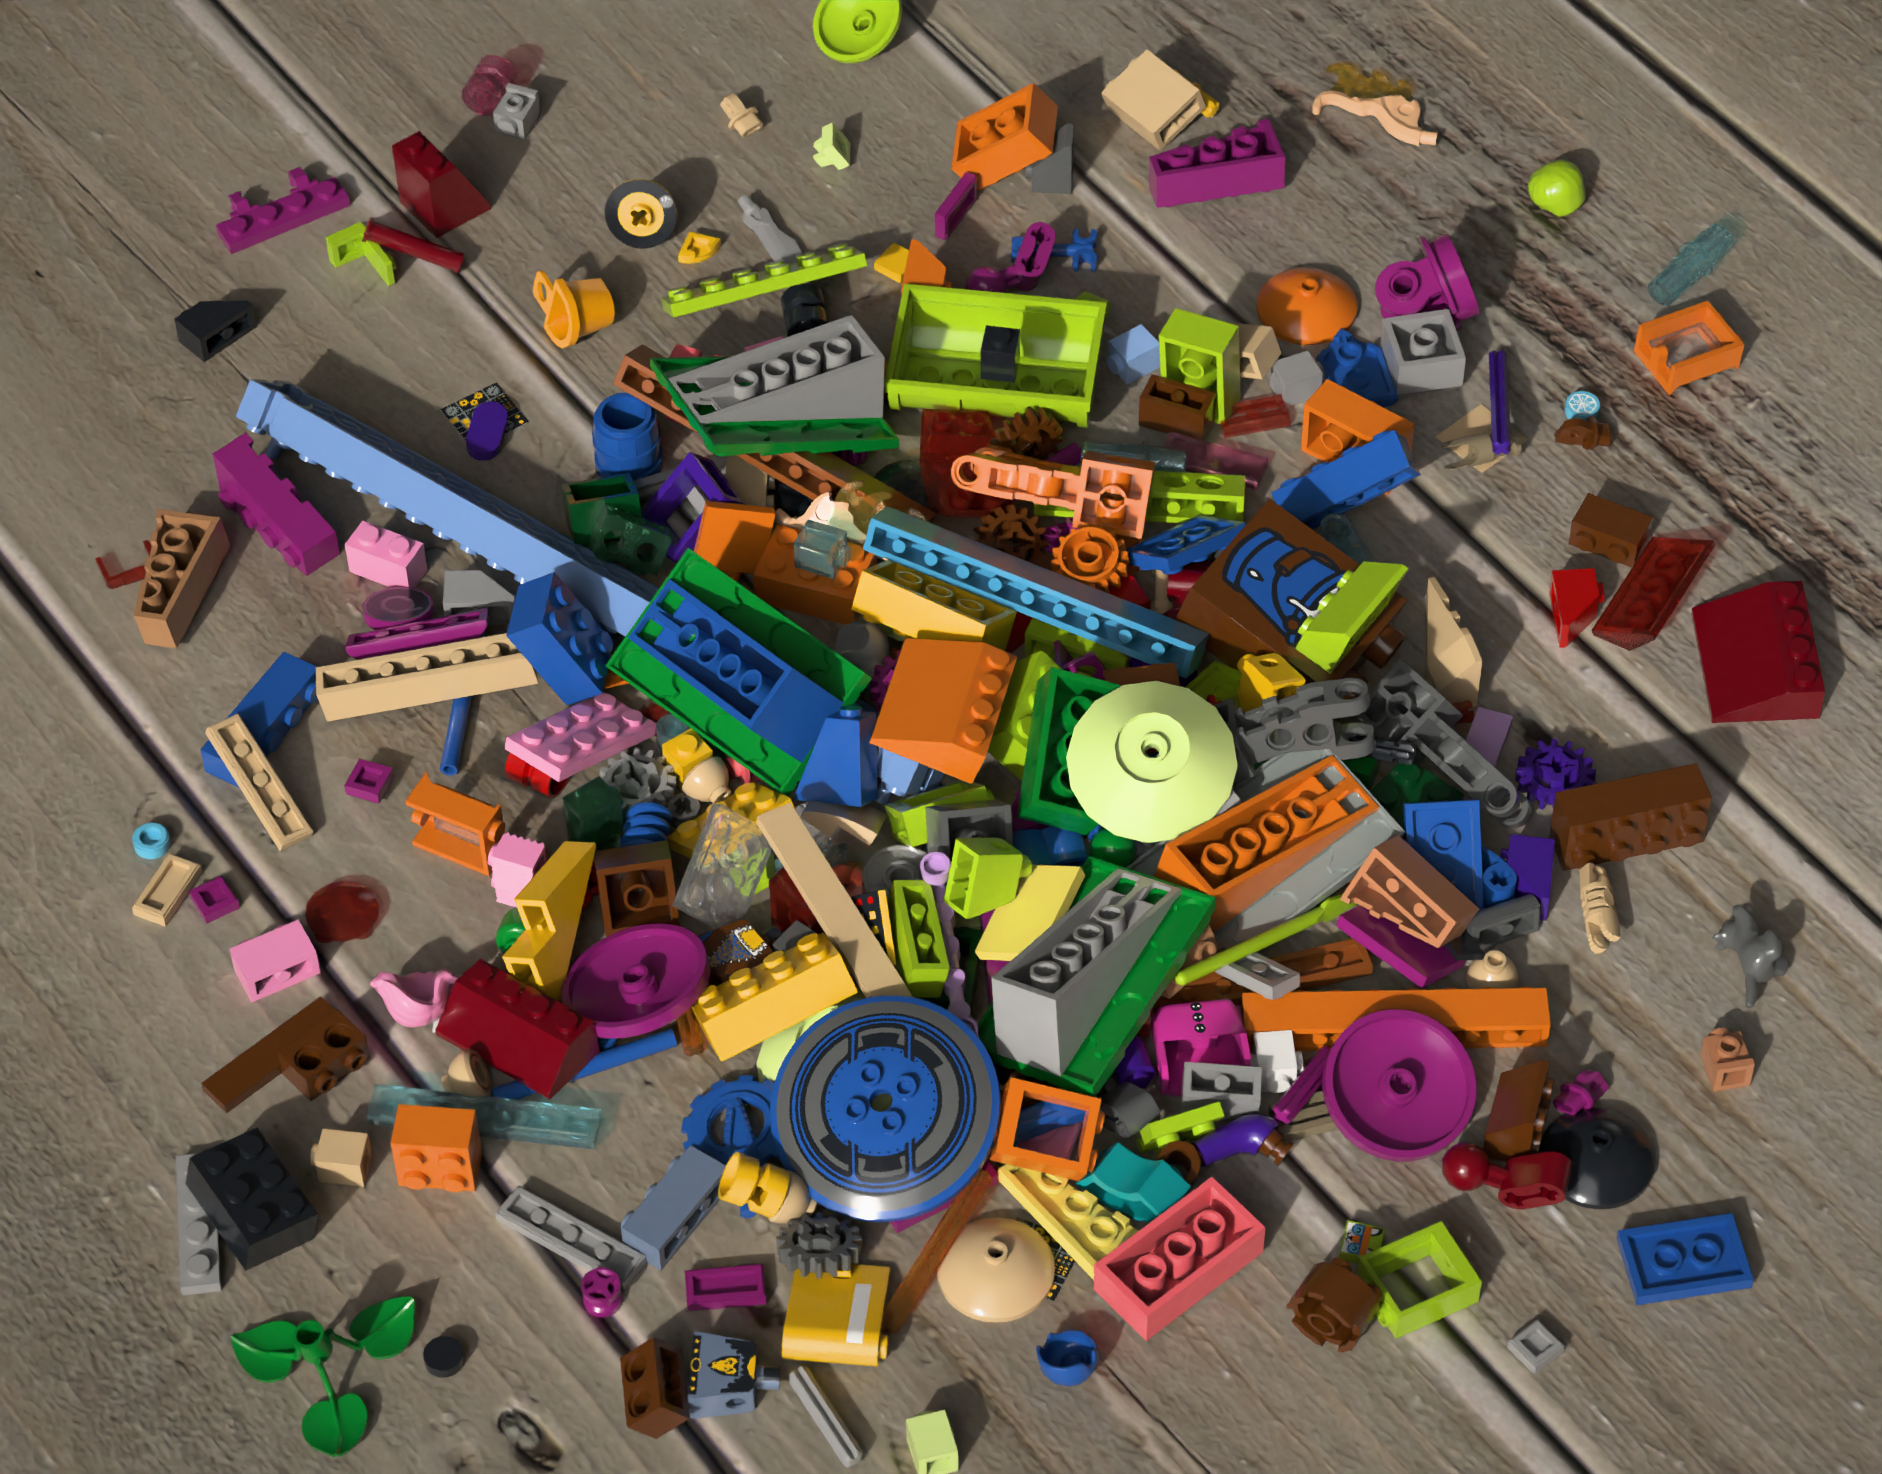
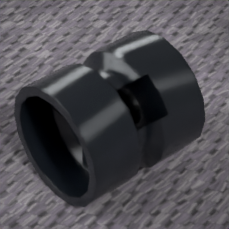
M802 283L791 286L784 291L781 297V306L785 318L787 337L829 323L824 295L818 286Z

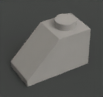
M481 570L445 571L443 594L445 616L488 608V625H506L510 623L515 598L510 592Z

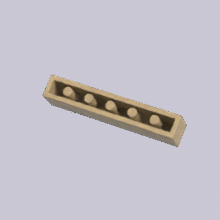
M507 633L316 667V694L328 722L538 684V672L506 636Z

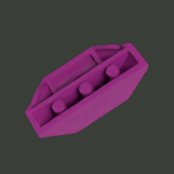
M488 608L400 626L351 634L348 636L345 648L348 655L360 660L480 638L488 625L489 610Z

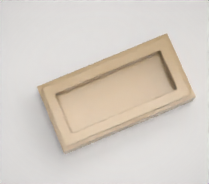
M168 853L133 904V915L166 927L188 895L189 890L192 889L203 873L201 864Z

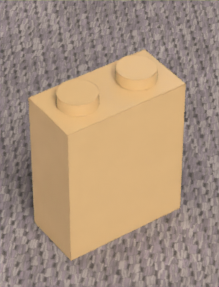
M1148 49L1139 57L1134 58L1129 66L1116 79L1111 80L1101 92L1108 110L1160 151L1206 108L1200 90Z

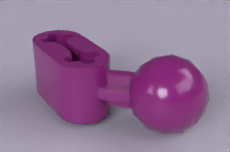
M1044 222L1031 224L1024 235L1013 266L1001 271L991 266L978 267L967 277L965 289L1007 293V289L1012 287L1021 291H1030L1036 288L1055 242L1056 235L1053 228ZM1035 241H1038L1040 245L1031 264L1030 272H1027L1025 269L1033 253Z

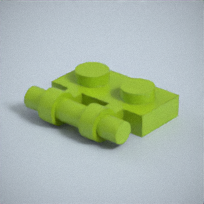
M1220 1101L1147 1124L1140 1130L1141 1137L1136 1139L1139 1152L1143 1153L1153 1149L1155 1152H1159L1171 1142L1185 1139L1187 1142L1199 1139L1200 1135L1215 1130V1123L1225 1116Z

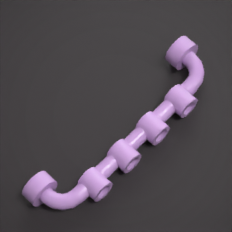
M931 852L922 858L920 869L923 880L932 887L950 968L943 987L944 993L950 1000L948 1011L966 1023L979 1038L978 1025L972 1019L970 1006L965 1002L964 998L966 981L964 972L959 968L961 952L959 940L954 936L953 932L955 927L954 910L944 902L945 882L948 881L951 866L950 860L941 852Z

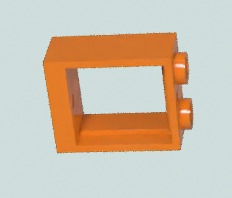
M1011 1077L1003 1088L1000 1124L989 1160L1080 1181L1087 1174V1171H1093L1096 1163L1097 1149L1092 1148L1094 1135L1100 1134L1104 1122L1105 1112L1099 1111L1101 1099ZM1023 1096L1085 1111L1076 1161L1013 1147Z

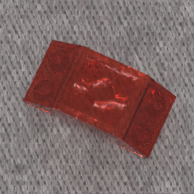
M923 409L919 463L931 511L937 515L982 517L989 514L992 516L991 509L1001 507L1004 510L1005 506L1013 505L1010 499L964 490L954 483L951 476V468L957 458L968 453H975L978 449L990 445L989 440L995 438L988 411ZM966 462L963 466V474L968 480L975 481L977 476L971 470L970 462Z

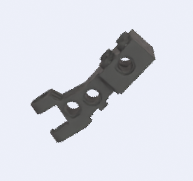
M1400 658L1369 692L1370 705L1368 709L1355 716L1363 723L1371 724L1379 738L1396 740L1398 745L1400 742L1413 743L1417 750L1415 763L1419 764L1427 756L1473 799H1478L1480 805L1502 825L1513 829L1525 825L1532 814V806L1528 798L1451 729L1463 715ZM1521 802L1522 810L1520 814L1512 819L1506 818L1516 812Z
M1357 678L1313 682L1297 687V694L1278 700L1276 695L1263 699V706L1244 712L1242 707L1239 708L1234 698L1214 704L1213 706L1216 707L1233 734L1238 763L1234 783H1240L1254 777V764L1287 752L1330 749L1340 760L1360 758L1372 753L1376 747L1374 728L1371 724H1340V722H1334V718L1359 715L1368 709L1370 698L1367 684ZM1349 694L1359 695V697L1351 700L1342 699V697ZM1355 736L1365 737V739L1357 742L1348 741V739Z

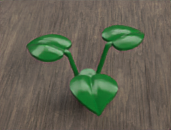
M412 1296L397 1297L364 1309L356 1315L349 1327V1333L356 1342L335 1334L332 1328L325 1331L321 1323L315 1320L304 1321L297 1327L286 1321H272L245 1332L232 1334V1347L242 1368L252 1378L260 1382L272 1383L285 1379L292 1371L293 1360L299 1361L303 1357L306 1362L314 1364L325 1387L329 1401L317 1402L306 1411L301 1423L302 1433L307 1443L313 1449L331 1457L342 1456L357 1446L365 1434L368 1425V1411L363 1400L356 1394L349 1393L336 1399L335 1391L323 1365L332 1353V1341L355 1351H360L365 1347L368 1355L374 1359L392 1358L403 1352L412 1340L415 1329L416 1303Z

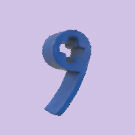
M1481 845L1484 908L1514 899L1517 875L1502 858Z

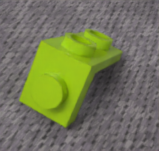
M362 222L325 237L329 261L335 268L365 255L388 286L395 284L393 271L396 270V263L389 252H384L380 244L369 240L362 242L366 229Z

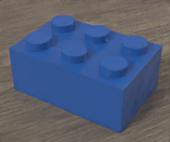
M555 572L520 584L506 636L566 706L602 694L608 670L605 665L611 657L614 643L611 636L599 626L590 611L583 607L573 595L570 587L564 584Z

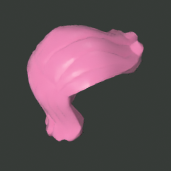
M442 968L435 973L431 971L427 973L414 972L403 977L398 974L381 971L371 980L370 985L381 995L387 1010L398 1024L415 1028L428 1025L441 1017L446 1007L450 989L459 977L453 974L449 968Z

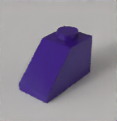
M1510 834L1509 848H1501L1500 858L1517 875L1515 897L1533 894L1540 903V920L1546 921L1550 899L1555 839Z

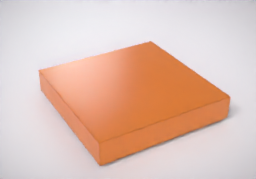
M705 501L694 552L721 571L754 574L770 540L776 515L774 508Z

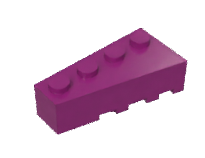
M1269 118L1258 121V127L1249 130L1244 126L1233 129L1232 135L1217 139L1215 136L1205 138L1200 146L1194 148L1184 145L1149 157V190L1157 208L1172 207L1192 202H1204L1224 197H1237L1256 192H1268L1282 189L1285 184V155Z
M245 432L213 453L220 488L218 497L226 509H233L240 516L247 528H254L268 547H275L282 553L289 566L292 568L297 567L308 576L340 555L336 531L308 500L301 503V498L295 486L287 477L282 481L279 479L277 473L272 468L273 462L265 453L260 456L252 449L254 441Z

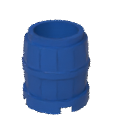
M617 393L601 402L594 413L592 431L593 447L595 448V469L598 476L600 474L602 477L630 473L634 481L660 473L663 468L662 447L660 446V426L658 425L654 408L629 393Z

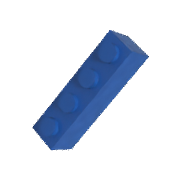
M1396 430L1383 431L1375 435L1372 439L1373 441L1361 447L1356 446L1345 450L1341 455L1342 457L1330 463L1323 462L1314 466L1311 469V473L1301 478L1286 480L1280 485L1279 489L1271 492L1275 503L1313 530L1421 474L1406 438Z
M284 651L227 717L229 718L239 713L266 757L279 748L283 737L291 728H295L299 724L302 715L309 706L318 701L316 694L317 666ZM208 740L200 749L205 772L240 788L212 743Z

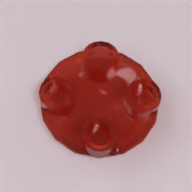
M338 881L325 885L312 895L307 902L305 917L308 927L314 932L315 939L318 942L329 943L332 941L345 942L356 938L366 939L374 931L373 925L378 918L379 905L376 895L368 887L357 882Z

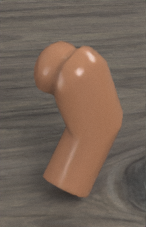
M849 861L839 863L832 868L842 885L855 883L857 886H862L863 866H861L860 862Z

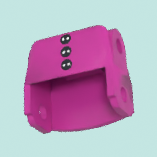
M1230 999L1163 1005L1158 1008L1156 1014H1151V1033L1160 1094L1181 1096L1185 1062L1251 1066L1247 1033L1242 1023L1240 1008L1235 1006Z

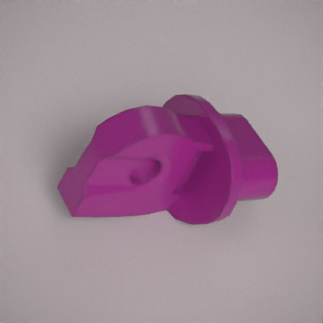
M1591 1069L1583 1070L1573 1083L1565 1082L1560 1086L1561 1094L1553 1100V1105L1560 1112L1575 1115L1581 1109L1592 1108L1594 1103L1609 1089V1086L1600 1072Z

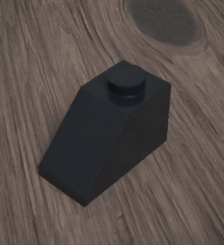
M200 301L174 318L179 342L203 362H206L256 328L253 306L249 301Z

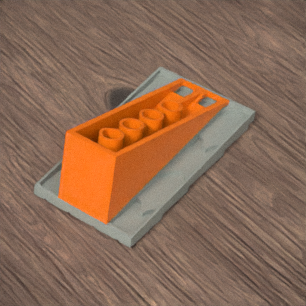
M1330 749L1287 752L1269 759L1254 771V777L1237 783L1232 787V790L1240 798L1238 806L1170 842L1160 841L1126 868L1216 897V909L1212 913L1211 921L1208 925L1212 929L1218 946L1223 944L1234 946L1312 909L1351 881L1375 846L1396 835L1403 839L1405 831Z

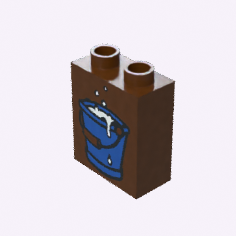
M1269 498L1190 588L1175 620L1210 633L1205 649L1229 667L1238 671L1237 663L1246 654L1260 656L1276 653L1304 677L1305 685L1313 682L1344 678H1357L1368 684L1369 681L1357 672L1367 659L1380 669H1383L1407 636L1393 625L1407 599L1398 592H1395L1388 606L1334 671L1329 674L1295 649L1302 637L1298 630L1309 615H1312L1314 618L1319 615L1320 611L1317 608L1329 592L1335 595L1340 590L1337 584L1346 571L1350 569L1355 572L1360 564ZM1349 694L1342 697V699L1351 700L1359 697V695Z

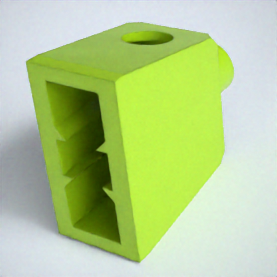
M957 838L944 902L966 919L1011 903L1016 896L1019 878L1028 877L1032 872L1031 861L1028 856L1022 855L1020 851L1000 838Z

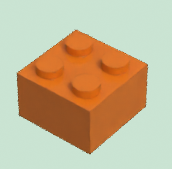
M398 1104L391 1138L398 1185L416 1190L436 1188L445 1189L450 1192L475 1191L482 1158L476 1110Z

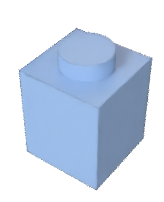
M1142 324L1109 340L1106 362L1110 371L1114 375H1119L1128 385L1160 368L1159 342Z

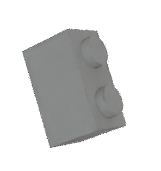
M1185 1062L1180 1114L1219 1101L1225 1115L1222 1119L1235 1120L1245 1115L1259 1114L1262 1067Z

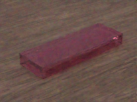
M1170 432L1159 455V464L1191 473L1246 476L1245 487L1257 490L1267 469L1268 458Z

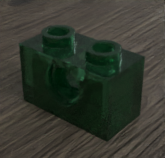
M598 776L563 796L568 841L595 843V851L619 848L621 846L620 839L625 823L621 805L624 802L615 786L609 787Z

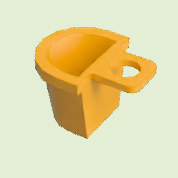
M541 270L536 273L533 294L546 314L544 329L556 346L560 348L571 347L576 344L578 338L612 325L615 314L614 303L608 288L601 278L564 281L561 278L556 279L553 286L545 271ZM542 283L544 284L546 289V299L543 296Z

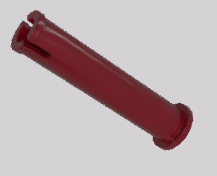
M373 217L369 218L362 242L369 240L458 273L464 253L374 222Z

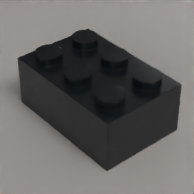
M258 1127L189 1158L185 1184L245 1271L313 1240L318 1213Z

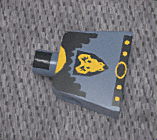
M694 1332L688 1390L690 1418L696 1419L752 1412L755 1410L757 1389L780 1390L781 1366L759 1365L756 1343L704 1332Z

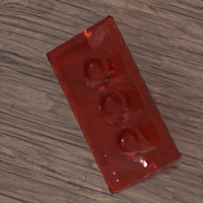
M1652 537L1591 630L1593 635L1628 651L1654 641L1715 547L1714 541Z

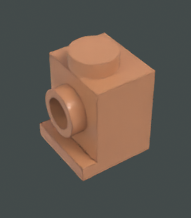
M1717 1028L1711 1031L1707 1037H1703L1700 1056L1713 1092L1750 1086L1755 1063L1753 1058L1749 1056L1741 1031L1730 1033L1727 1028Z

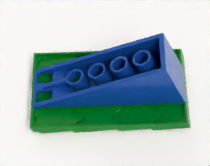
M687 548L605 665L768 785L788 797L797 786V782L802 778L826 717L840 711L842 706L854 705L861 695V691L866 688L872 679L868 674L689 548Z

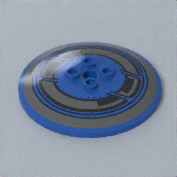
M876 996L856 1000L838 1007L813 1023L797 1039L785 1056L773 1085L770 1103V1124L773 1141L785 1169L795 1172L804 1180L809 1190V1196L816 1203L841 1216L867 1222H893L918 1217L944 1205L969 1185L986 1162L994 1146L1001 1118V1092L998 1076L985 1046L966 1023L946 1009L925 1000L906 996ZM888 1094L892 1096V1104L887 1110L878 1112L872 1109V1102L876 1096Z

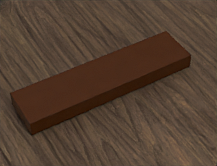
M320 996L201 1083L203 1091L225 1113H228L280 1075L282 1071L278 1052L333 1013L335 1009Z

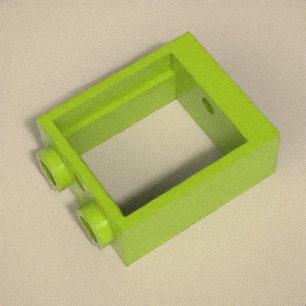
M961 780L885 804L884 806L893 839L909 847H915L927 843L926 806L994 800L991 790L986 789L984 785L976 782L969 784Z
M1442 1221L1359 1257L1357 1276L1366 1283L1376 1286L1381 1291L1383 1297L1379 1302V1311L1376 1317L1384 1328L1389 1327L1396 1339L1479 1302L1482 1281ZM1431 1256L1452 1289L1400 1311L1379 1278Z

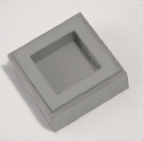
M1537 1319L1508 1341L1507 1348L1535 1375L1562 1355L1565 1345Z

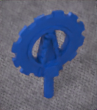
M741 1075L736 1081L726 1083V1080L723 1079L710 1085L711 1091L704 1096L699 1094L690 1104V1108L693 1109L690 1117L683 1118L681 1132L687 1133L688 1141L683 1143L685 1151L691 1145L724 1165L727 1164L735 1152H741L757 1158L761 1167L771 1157L777 1159L779 1156L773 1141L770 1124V1103L774 1083L767 1079L761 1083L755 1081L754 1076ZM743 1104L755 1106L764 1114V1128L758 1138H755ZM726 1109L723 1146H719L711 1136L712 1124L716 1117ZM748 1203L740 1206L741 1217L751 1218L756 1215L755 1212L749 1210Z

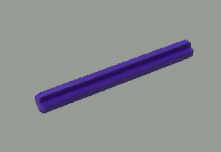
M1493 350L1489 353L1492 451L1496 455L1500 453L1507 455L1511 451L1507 353L1504 350L1499 352Z

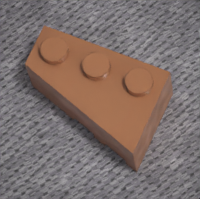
M1399 835L1373 848L1340 898V900L1348 904L1354 902L1370 910L1369 914L1378 919L1384 917L1399 924L1400 930L1437 948L1462 935L1479 910L1474 903Z

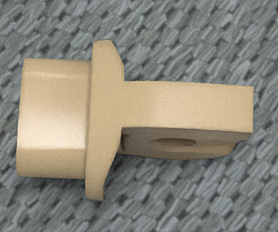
M734 93L724 97L720 106L731 119L728 125L731 130H737L745 138L763 127L762 121L757 117L758 110L756 107L746 109L740 98Z

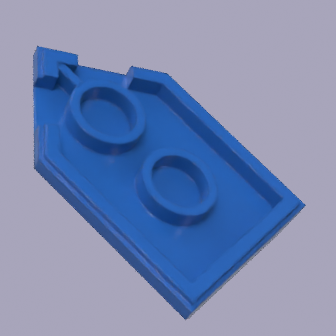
M1340 329L1334 336L1332 343L1316 357V362H1320L1324 369L1325 380L1328 379L1344 386L1367 400L1374 401L1381 407L1392 406L1398 401V395L1382 348L1370 342L1365 344L1352 338V333Z

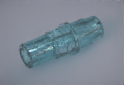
M1712 224L1705 231L1699 233L1691 242L1684 243L1680 247L1679 253L1669 262L1668 266L1649 283L1648 292L1654 301L1660 305L1669 306L1688 287L1693 286L1701 277L1708 276L1713 271L1714 265L1733 245V238L1729 231L1722 225Z
M1142 441L1141 444L1083 442L1081 467L1085 452L1092 451L1156 462L1154 471L1187 473V450L1149 445L1148 441Z

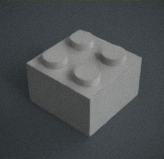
M1449 309L1383 318L1380 347L1383 350L1397 395L1463 386L1466 356Z

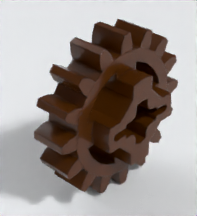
M1030 408L1026 411V414L1020 415L1018 412L1015 413L1014 420L1011 422L1009 420L1002 421L1005 427L995 429L993 432L996 438L989 440L990 445L1012 449L1015 454L1045 460L1048 458V454L1058 452L1055 444L1063 442V438L1060 435L1063 433V429L1052 412L1046 414L1045 410L1040 408L1034 414Z
M1007 505L1004 507V510L1001 507L991 509L992 516L988 514L981 517L984 526L974 527L973 530L976 534L980 535L979 540L975 541L1022 559V556L1028 551L1024 559L1027 562H1031L1043 554L1040 552V548L1048 545V541L1040 540V535L1046 531L1045 527L1036 528L1035 526L1039 517L1034 515L1027 518L1028 509L1025 507L1018 508L1017 511L1014 505ZM997 526V532L992 536V533ZM1008 540L1012 541L1013 543H1019L1020 545L1012 547L1007 546V544H1001L1000 542Z

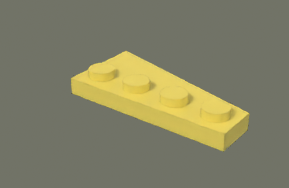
M1008 1164L998 1169V1180L1093 1280L1094 1264L1139 1231L1129 1224L1130 1219L1118 1211L1113 1214L1098 1204V1198L1087 1190L1084 1192L1078 1191L1069 1185L1067 1178Z

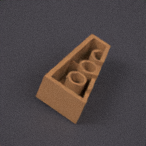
M157 509L155 516L157 525L155 531H152L150 543L152 547L150 557H146L144 566L146 575L144 581H141L134 618L145 644L177 649L231 545L220 517Z

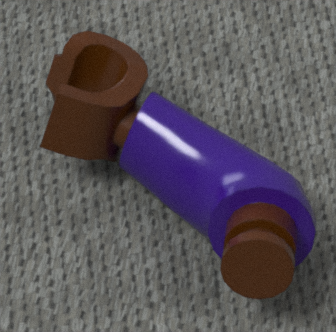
M1251 1114L1228 1122L1193 1141L1191 1144L1186 1141L1171 1142L1158 1152L1154 1161L1164 1160L1167 1164L1176 1163L1184 1166L1188 1171L1184 1180L1191 1186L1190 1190L1198 1177L1200 1165L1205 1167L1222 1159L1244 1153L1256 1156L1260 1152L1267 1158L1272 1155L1275 1158L1274 1163L1280 1166L1295 1147V1143L1291 1140L1286 1143L1283 1140L1285 1135L1277 1130L1280 1122L1267 1115Z

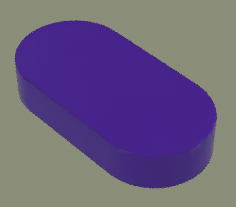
M484 402L475 408L466 436V450L472 458L485 461L493 459L499 454L508 424V413L503 405L497 402Z

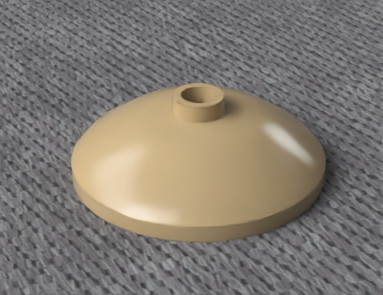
M985 1218L962 1226L947 1239L939 1253L937 1278L944 1297L962 1314L984 1322H1008L1030 1314L1045 1301L1053 1286L1055 1261L1048 1243L1030 1226L1008 1218ZM998 1253L1002 1254V1256L995 1258L990 1256V1254Z

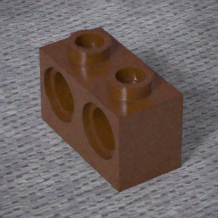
M337 1009L279 1051L278 1057L282 1075L306 1098L313 1101L319 1095L332 1090L336 1083L350 1072L359 1070L370 1058L366 1036Z
M652 1337L620 1358L627 1428L657 1439L690 1419L681 1348Z

